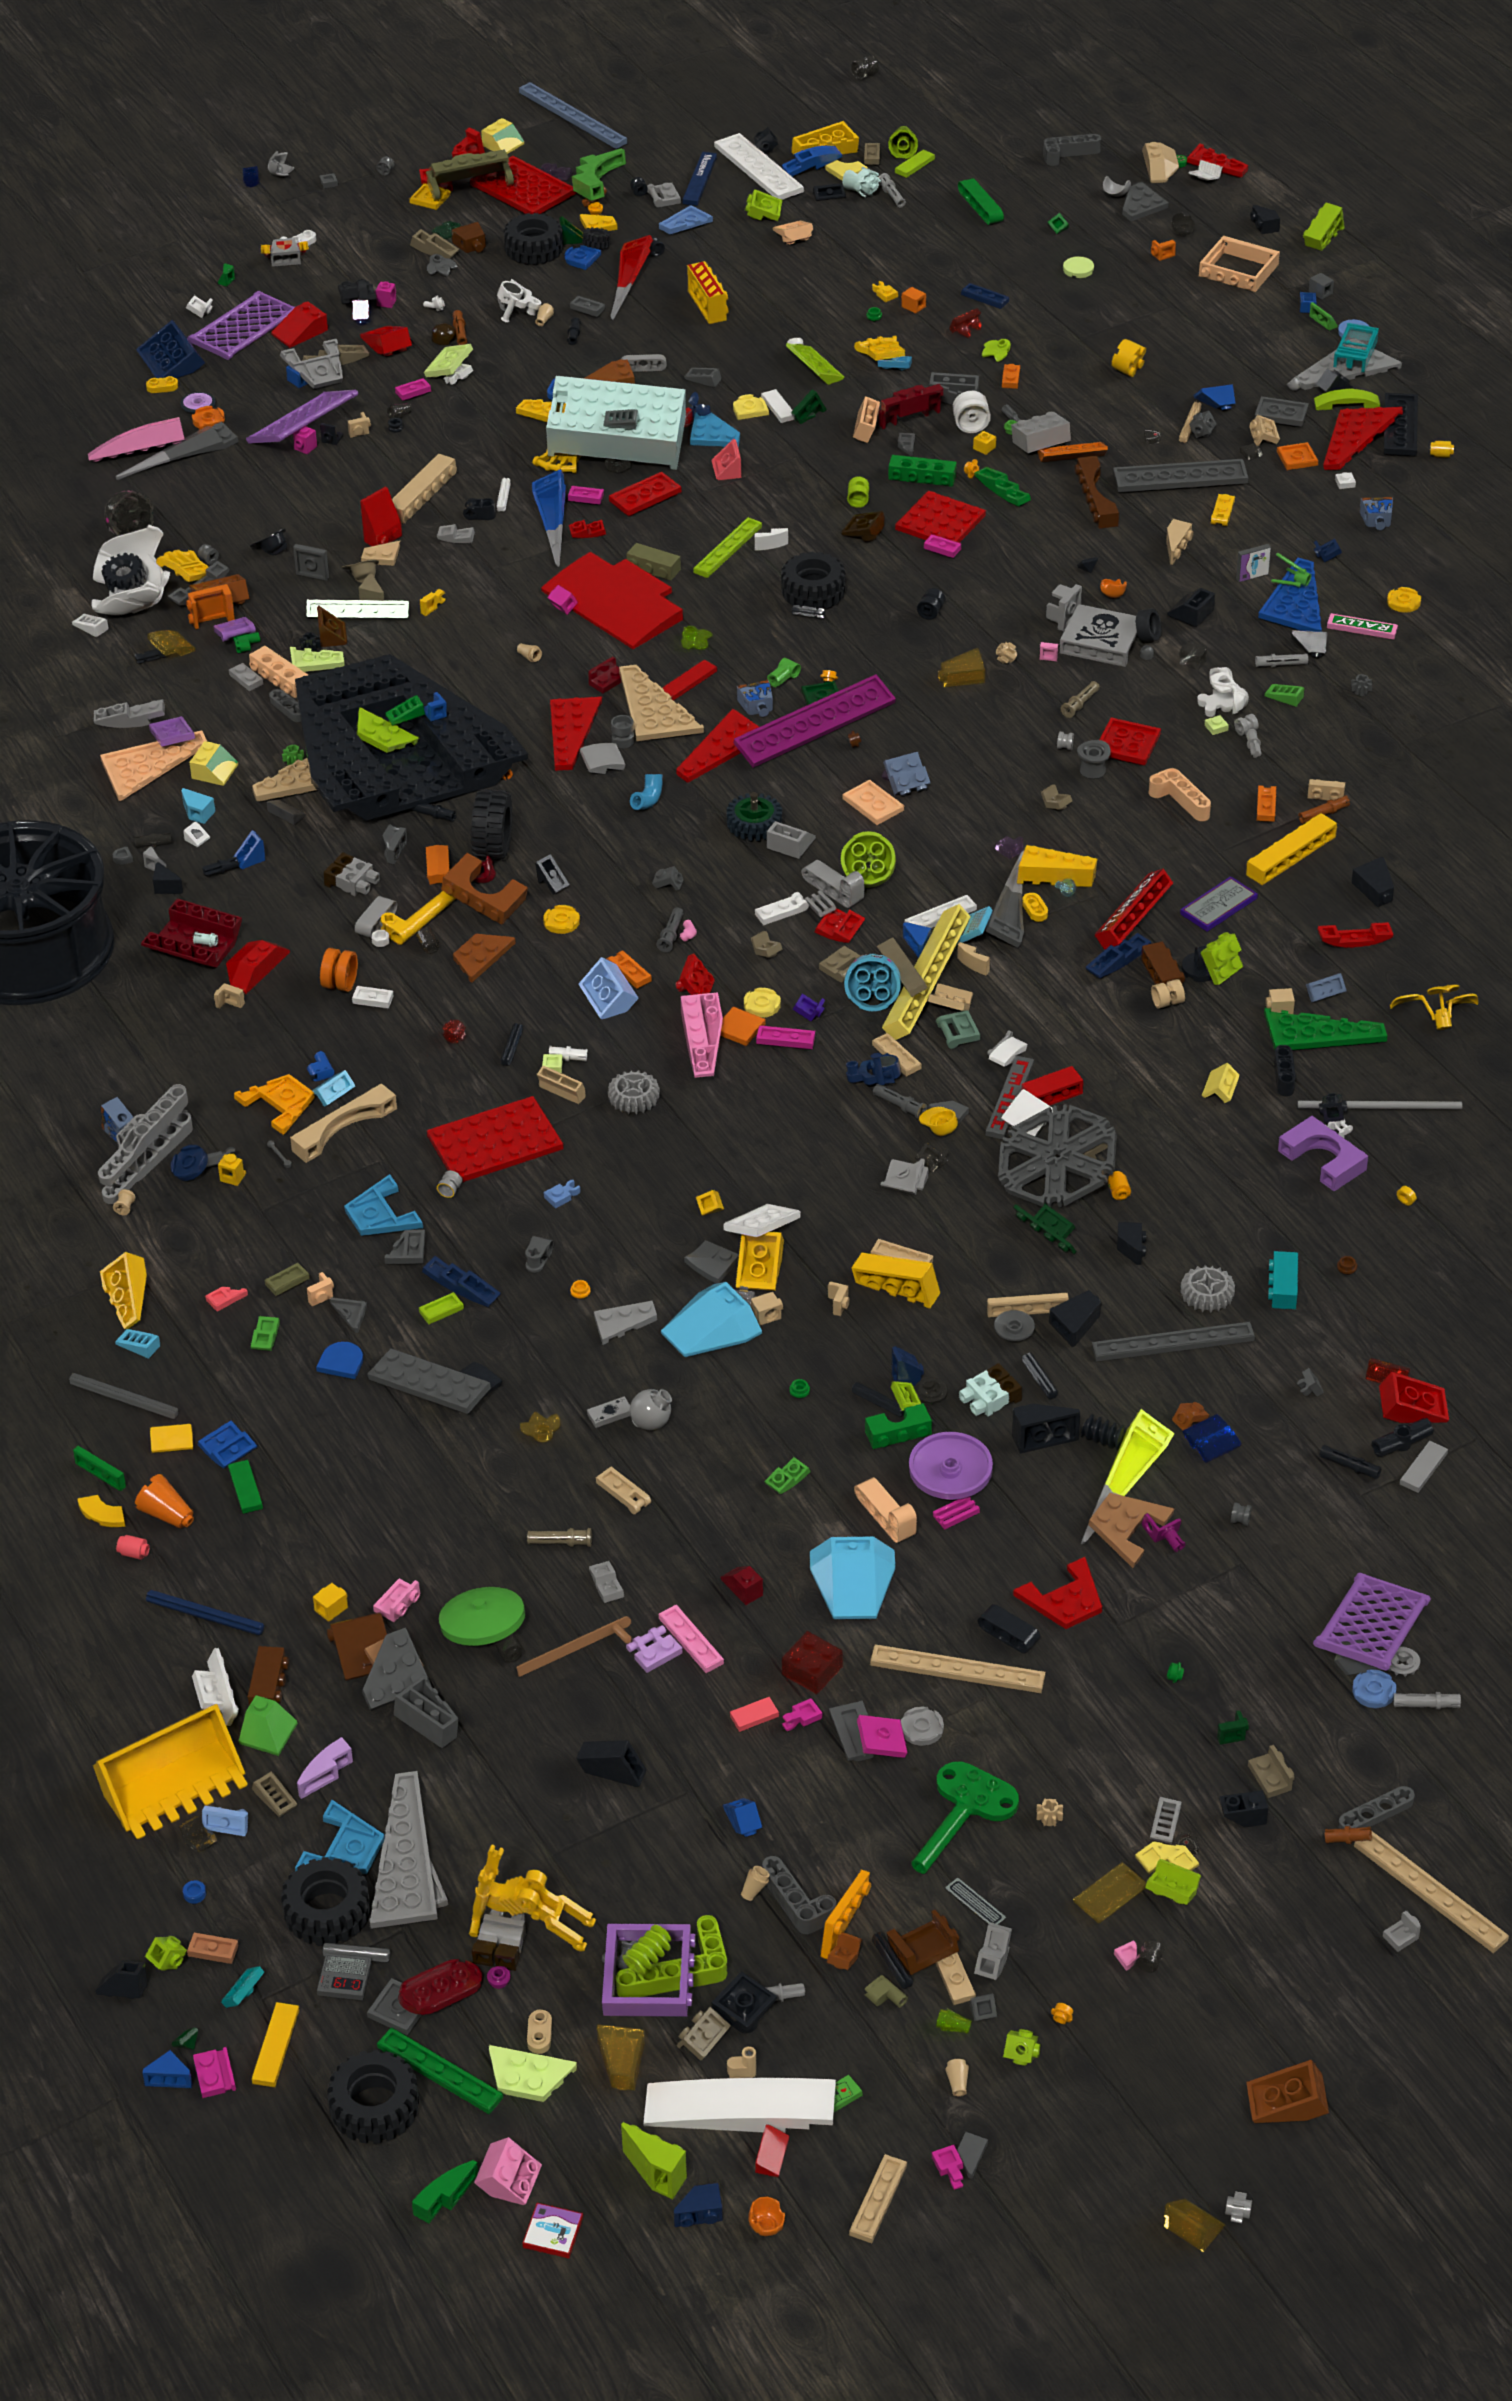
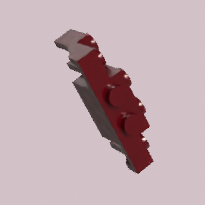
M936 384L924 388L923 385H916L894 392L893 397L881 400V410L878 411V424L882 429H885L886 423L891 422L894 426L897 425V415L903 417L921 411L925 416H929L930 410L940 413L941 398L943 396L942 386Z

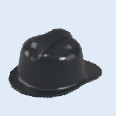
M281 529L269 537L251 544L250 547L260 545L266 553L276 555L287 548V542L283 534L286 529Z

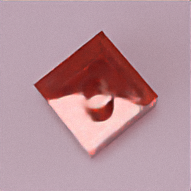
M809 1631L782 1657V1675L815 1694H818L843 1667V1650Z

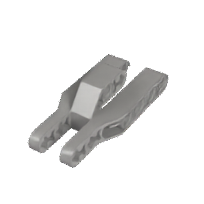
M176 1084L170 1087L145 1114L133 1117L116 1135L118 1150L98 1171L100 1183L106 1185L102 1189V1197L105 1203L114 1204L118 1200L120 1190H130L136 1182L142 1180L192 1132L191 1115L187 1110H183L188 1104L185 1086Z

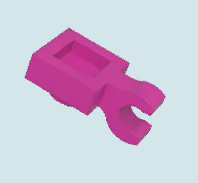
M810 1698L792 1706V1712L783 1715L785 1722L782 1723V1726L786 1731L794 1729L798 1723H801L804 1727L822 1719V1712Z
M951 2145L933 2151L932 2159L940 2175L948 2174L954 2190L963 2187L961 2182L963 2176L960 2172L963 2169V2162L955 2146Z

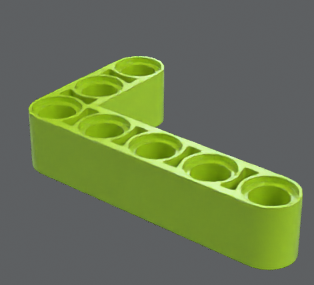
M704 1915L697 1921V1937L701 1955L694 1956V1967H690V1973H693V1987L724 1981L727 1977V1957L718 1922L713 1916ZM682 1958L653 1963L650 1970L644 1968L646 1971L644 1976L632 1971L630 1968L620 1970L616 1975L617 1995L619 1997H644L680 1990Z

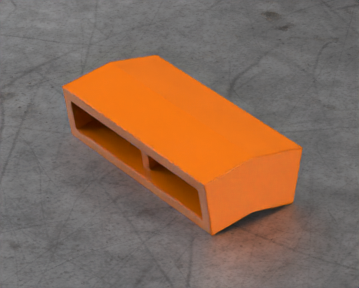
M434 845L426 847L429 884L442 883L443 877L449 872L448 846Z

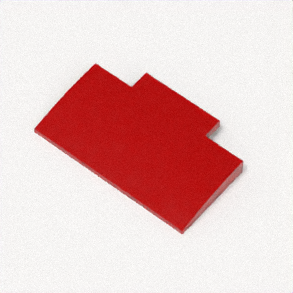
M589 552L567 566L541 587V591L548 596L557 585L572 593L578 602L572 611L632 649L637 648L683 620V609L664 598L672 593V587L627 559L613 566L594 553Z

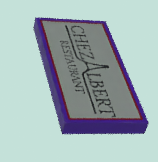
M1229 877L1183 907L1180 914L1205 931H1209L1256 900L1258 894L1233 877Z

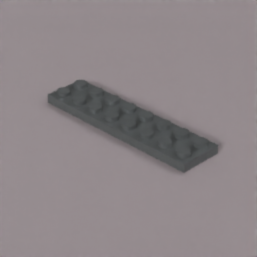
M1243 459L1113 468L1118 492L1215 485L1224 486L1230 484L1240 485L1248 483L1249 479Z

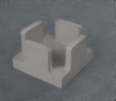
M1060 584L1052 592V596L1061 600L1059 601V606L1052 603L1047 604L1046 617L1058 623L1059 630L1064 631L1077 605L1081 604L1082 586L1075 584L1073 588H1069Z

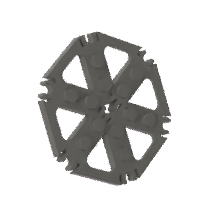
M1063 1105L1061 1111H1058L1056 1106H1053L1052 1109L1050 1106L1011 1127L1012 1130H1008L1011 1138L1003 1137V1142L1000 1145L998 1178L1001 1185H1004L1008 1194L1042 1207L1046 1202L1049 1207H1052V1203L1057 1201L1059 1207L1062 1206V1203L1066 1206L1105 1185L1104 1182H1107L1108 1179L1104 1174L1112 1175V1169L1115 1171L1117 1134L1114 1127H1111L1107 1118L1069 1105V1110L1066 1105ZM1079 1119L1093 1125L1069 1138L1070 1122L1072 1120ZM1044 1122H1049L1048 1141L1027 1134V1131ZM1102 1143L1108 1145L1106 1161H1099L1083 1155V1153ZM1019 1152L1032 1157V1159L1008 1170L1011 1153ZM1067 1171L1090 1179V1183L1073 1193H1067ZM1046 1174L1045 1193L1042 1196H1036L1022 1190L1024 1185Z

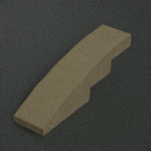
M337 345L341 365L369 356V352L364 345ZM319 350L318 356L303 355V360L325 356L327 353L325 350Z

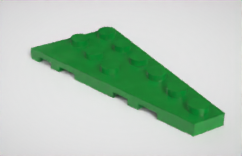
M1264 1008V1015L1274 1050L1279 1045H1287L1292 1050L1387 1042L1384 1023L1362 1020L1356 1023L1348 1022L1347 1018L1333 1020L1330 1019L1331 1016L1309 1013L1295 1015L1288 1014L1286 1010H1281V1013L1272 1012L1270 1008Z

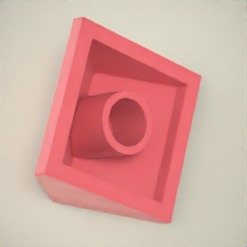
M735 439L729 442L712 459L717 480L741 478V457Z

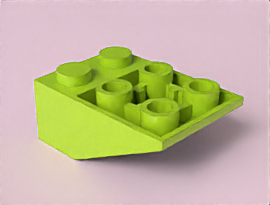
M623 2122L621 2130L624 2154L653 2191L673 2200L687 2178L686 2151L676 2144L672 2145L663 2141L657 2135H650L635 2125Z

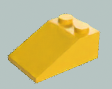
M767 1232L759 1237L741 1234L736 1288L776 1291L784 1245L781 1233Z

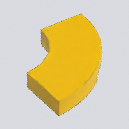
M98 1495L77 1499L79 1508L87 1519H92L101 1526L106 1527L125 1526L122 1506L113 1507L106 1505L100 1500Z

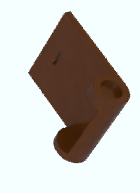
M381 1612L330 1624V1629H327L329 1642L333 1641L334 1645H336L345 1681L370 1674L373 1665L364 1650L384 1639L387 1635Z

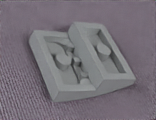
M599 743L580 749L589 772L605 774L607 768L624 770L626 764L616 743Z

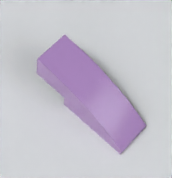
M342 1737L322 1750L301 1774L297 1782L298 1793L301 1799L338 1779V1770L353 1762L351 1747Z

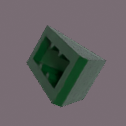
M561 216L559 221L562 227L563 245L582 243L583 232Z

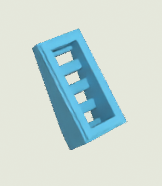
M126 1329L115 1341L116 1345L148 1359L160 1347L159 1336Z

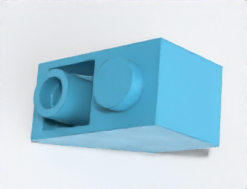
M183 788L181 790L182 799L188 818L205 824L215 813L214 798Z

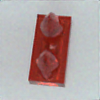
M976 308L954 318L949 327L952 333L958 331L960 334L970 338L969 325L975 329H981V321L979 319L981 312L979 309Z
M1371 1358L1365 1379L1382 1383L1391 1372L1409 1377L1410 1368Z

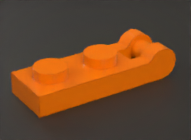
M1258 785L1257 821L1275 822L1276 786L1264 788V786Z
M624 951L618 952L614 957L610 956L607 958V960L617 964L627 981L636 989L652 981V976Z

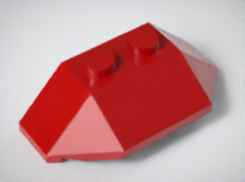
M264 940L248 942L226 963L230 985L242 989L246 995L290 953V950Z

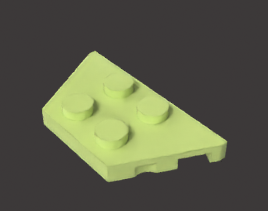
M492 2045L489 2046L497 2090L506 2095L544 2102L553 2090L559 2088L564 2083L563 2079L570 2072L574 2073L577 2069V2062Z

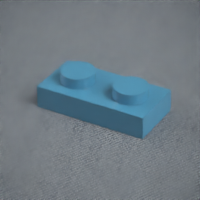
M909 356L878 360V367L883 369L898 368L906 370L912 364V357Z

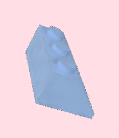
M603 957L598 960L579 983L580 988L601 1019L627 1012L638 1000V996L617 964Z

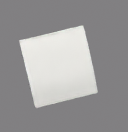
M1023 1089L1005 1111L1001 1119L1013 1127L1050 1106ZM1047 1122L1027 1131V1134L1036 1137Z

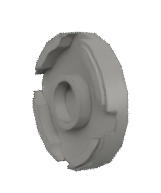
M914 1707L908 1710L904 1717L901 1718L904 1738L912 1744L919 1746L930 1745L937 1742L943 1734V1718L937 1711L934 1710L933 1712L928 1707Z

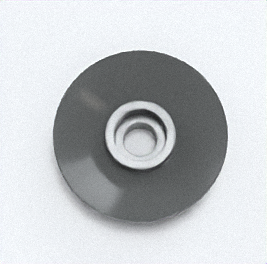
M1010 1310L998 1315L994 1322V1328L1000 1337L1010 1341H1020L1032 1335L1035 1323L1029 1314L1018 1310Z

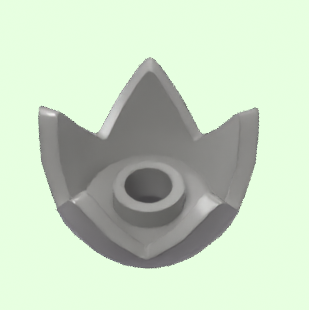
M276 151L271 156L268 163V170L271 174L278 177L289 176L288 173L294 167L285 164L287 152L278 154V151Z

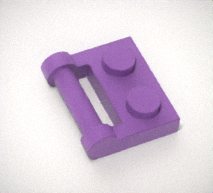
M246 617L213 626L215 633L221 637L223 642L228 641V638L256 632L254 624Z

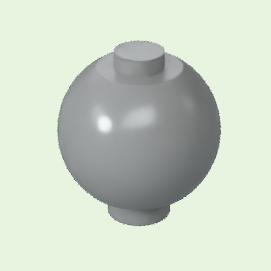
M647 1389L639 1392L633 1398L630 1405V1415L633 1424L644 1430H656L663 1427L671 1415V1395L664 1389L659 1391Z

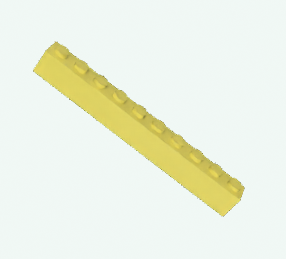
M960 904L943 911L914 966L928 988L911 997L905 987H903L882 1026L883 1030L895 1040L910 1034L971 917Z

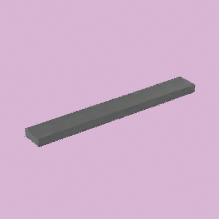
M1243 1322L1092 1342V1350L1097 1362L1250 1342L1255 1340V1335L1251 1323Z

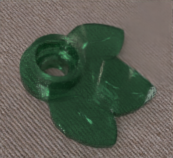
M451 221L443 222L441 226H437L432 230V234H440L439 236L443 239H448L452 236L451 229L461 227V225Z

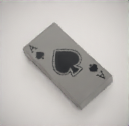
M624 1396L587 1409V1415L595 1428L631 1416L630 1404Z

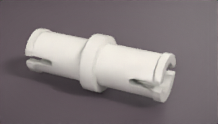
M567 1046V1048L549 1047V1054H562L565 1061H587L588 1049H573L571 1046Z

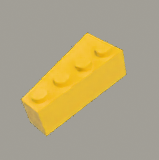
M842 121L794 137L792 140V154L794 155L802 150L817 146H836L841 154L858 152L859 137Z
M1026 845L1018 868L1017 884H1023L1024 881H1032V884L1051 882V885L1067 883L1068 886L1092 887L1096 875L1097 859Z
M861 1253L852 1266V1272L857 1284L878 1291L884 1289L889 1295L907 1297V1301L912 1303L919 1301L924 1303V1307L931 1308L940 1295L933 1264L929 1262Z

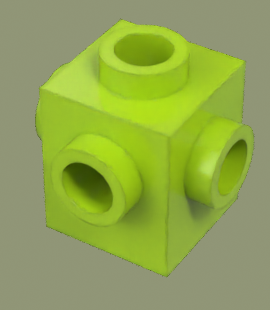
M174 1936L155 1937L145 1957L160 1970L177 1969L183 1962L187 1949Z
M1019 2029V2032L1011 2030L1007 2034L1003 2057L1013 2059V2063L1019 2065L1031 2063L1034 2057L1038 2058L1041 2044L1037 2043L1038 2036H1034L1033 2032L1029 2030Z

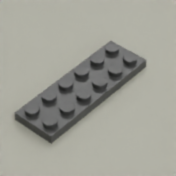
M390 1349L368 1373V1378L371 1381L466 1414L491 1389L490 1382L394 1349Z

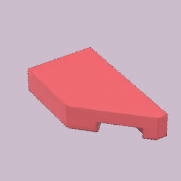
M221 1287L205 1297L206 1301L216 1311H219L247 1296L248 1292L245 1288L231 1290L230 1287Z

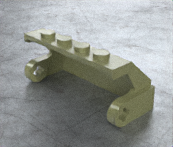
M505 149L483 154L467 153L457 155L451 160L432 163L429 171H426L427 184L434 200L440 199L438 187L440 183L504 171L507 186L514 185V179Z

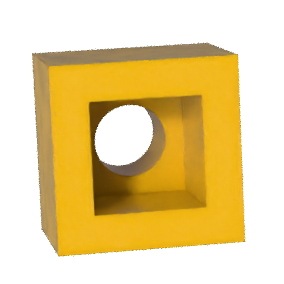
M982 431L973 438V449L985 455L996 448V436L988 432Z

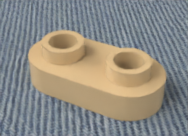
M536 2010L530 2014L528 2019L527 2044L531 2052L542 2054L547 2052L551 2046L552 2017L545 2010Z

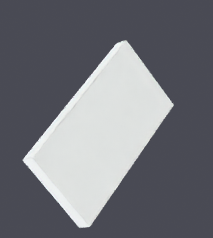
M766 1204L725 1222L724 1230L759 1237L800 1218V1211Z

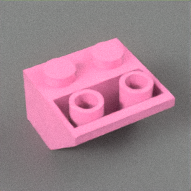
M508 2137L490 2144L474 2183L491 2197L525 2205L542 2164Z

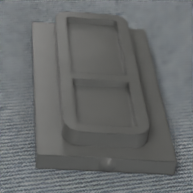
M863 1701L829 1708V1713L847 1760L862 1761L873 1758L876 1754L863 1752L857 1724L859 1715L868 1716Z

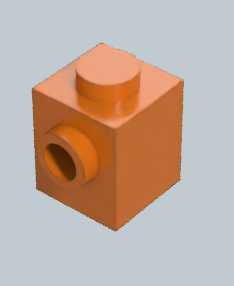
M913 287L902 293L903 308L917 313L926 307V293Z

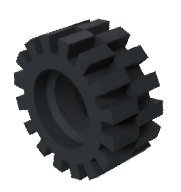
M598 227L584 229L582 244L597 249L607 248L610 246L611 233L606 229H599Z

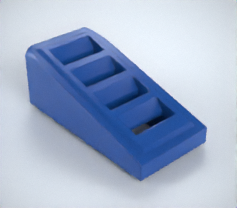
M1300 292V312L1310 313L1311 302L1317 305L1316 293Z

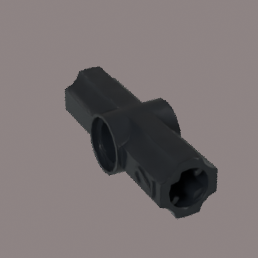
M1427 1418L1420 1419L1409 1425L1398 1424L1393 1432L1373 1440L1371 1446L1377 1457H1383L1396 1450L1407 1451L1412 1443L1433 1435L1434 1429Z

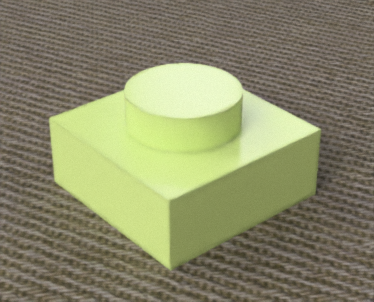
M1221 715L1205 720V726L1212 735L1228 731L1229 725Z
M543 1054L542 1066L562 1073V1054Z

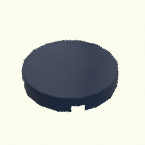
M188 1145L180 1149L181 1152L178 1155L175 1154L171 1161V1171L181 1181L195 1179L204 1171L208 1162V1156L204 1149L198 1145Z

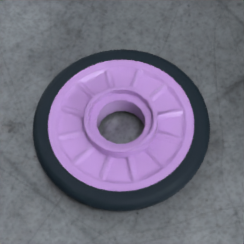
M193 392L184 396L180 405L184 411L195 414V410L200 407H214L216 401L209 393Z

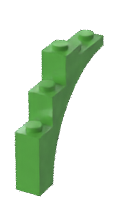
M621 148L597 156L592 154L580 158L581 166L576 167L577 175L572 176L573 191L591 201L604 197L603 182L599 179L608 171L626 164L625 150Z

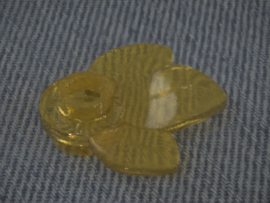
M534 1412L529 1422L520 1423V1429L525 1435L533 1436L538 1442H547L552 1439L553 1432L560 1427V1417L558 1414H554L546 1419L539 1413Z

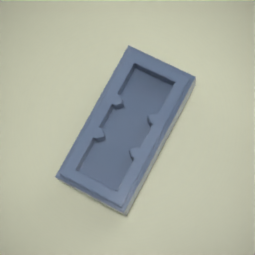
M1341 973L1306 984L1311 1002L1346 991Z

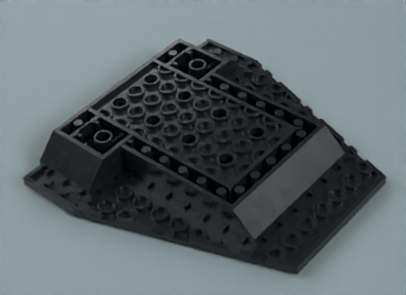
M391 654L295 679L311 783L333 812L348 808L351 812L367 821L414 808L421 803L429 804L494 786L512 767V763L528 759L526 750L504 724ZM435 692H438L447 702V717L430 721L426 715H422L396 724L399 728L419 737L418 743L415 745L408 743L405 745V748L395 749L386 753L361 740L357 735L358 711L360 707L389 722L385 713L418 695L423 703V707L434 701Z

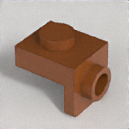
M1197 1402L1181 1403L1172 1421L1183 1431H1188L1193 1422H1206L1209 1414Z
M841 1932L838 1935L837 1945L828 1954L827 1963L834 1965L838 1969L848 1970L858 1959L861 1939Z

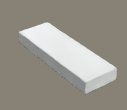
M776 389L761 393V398L781 423L795 420L791 414L793 410Z

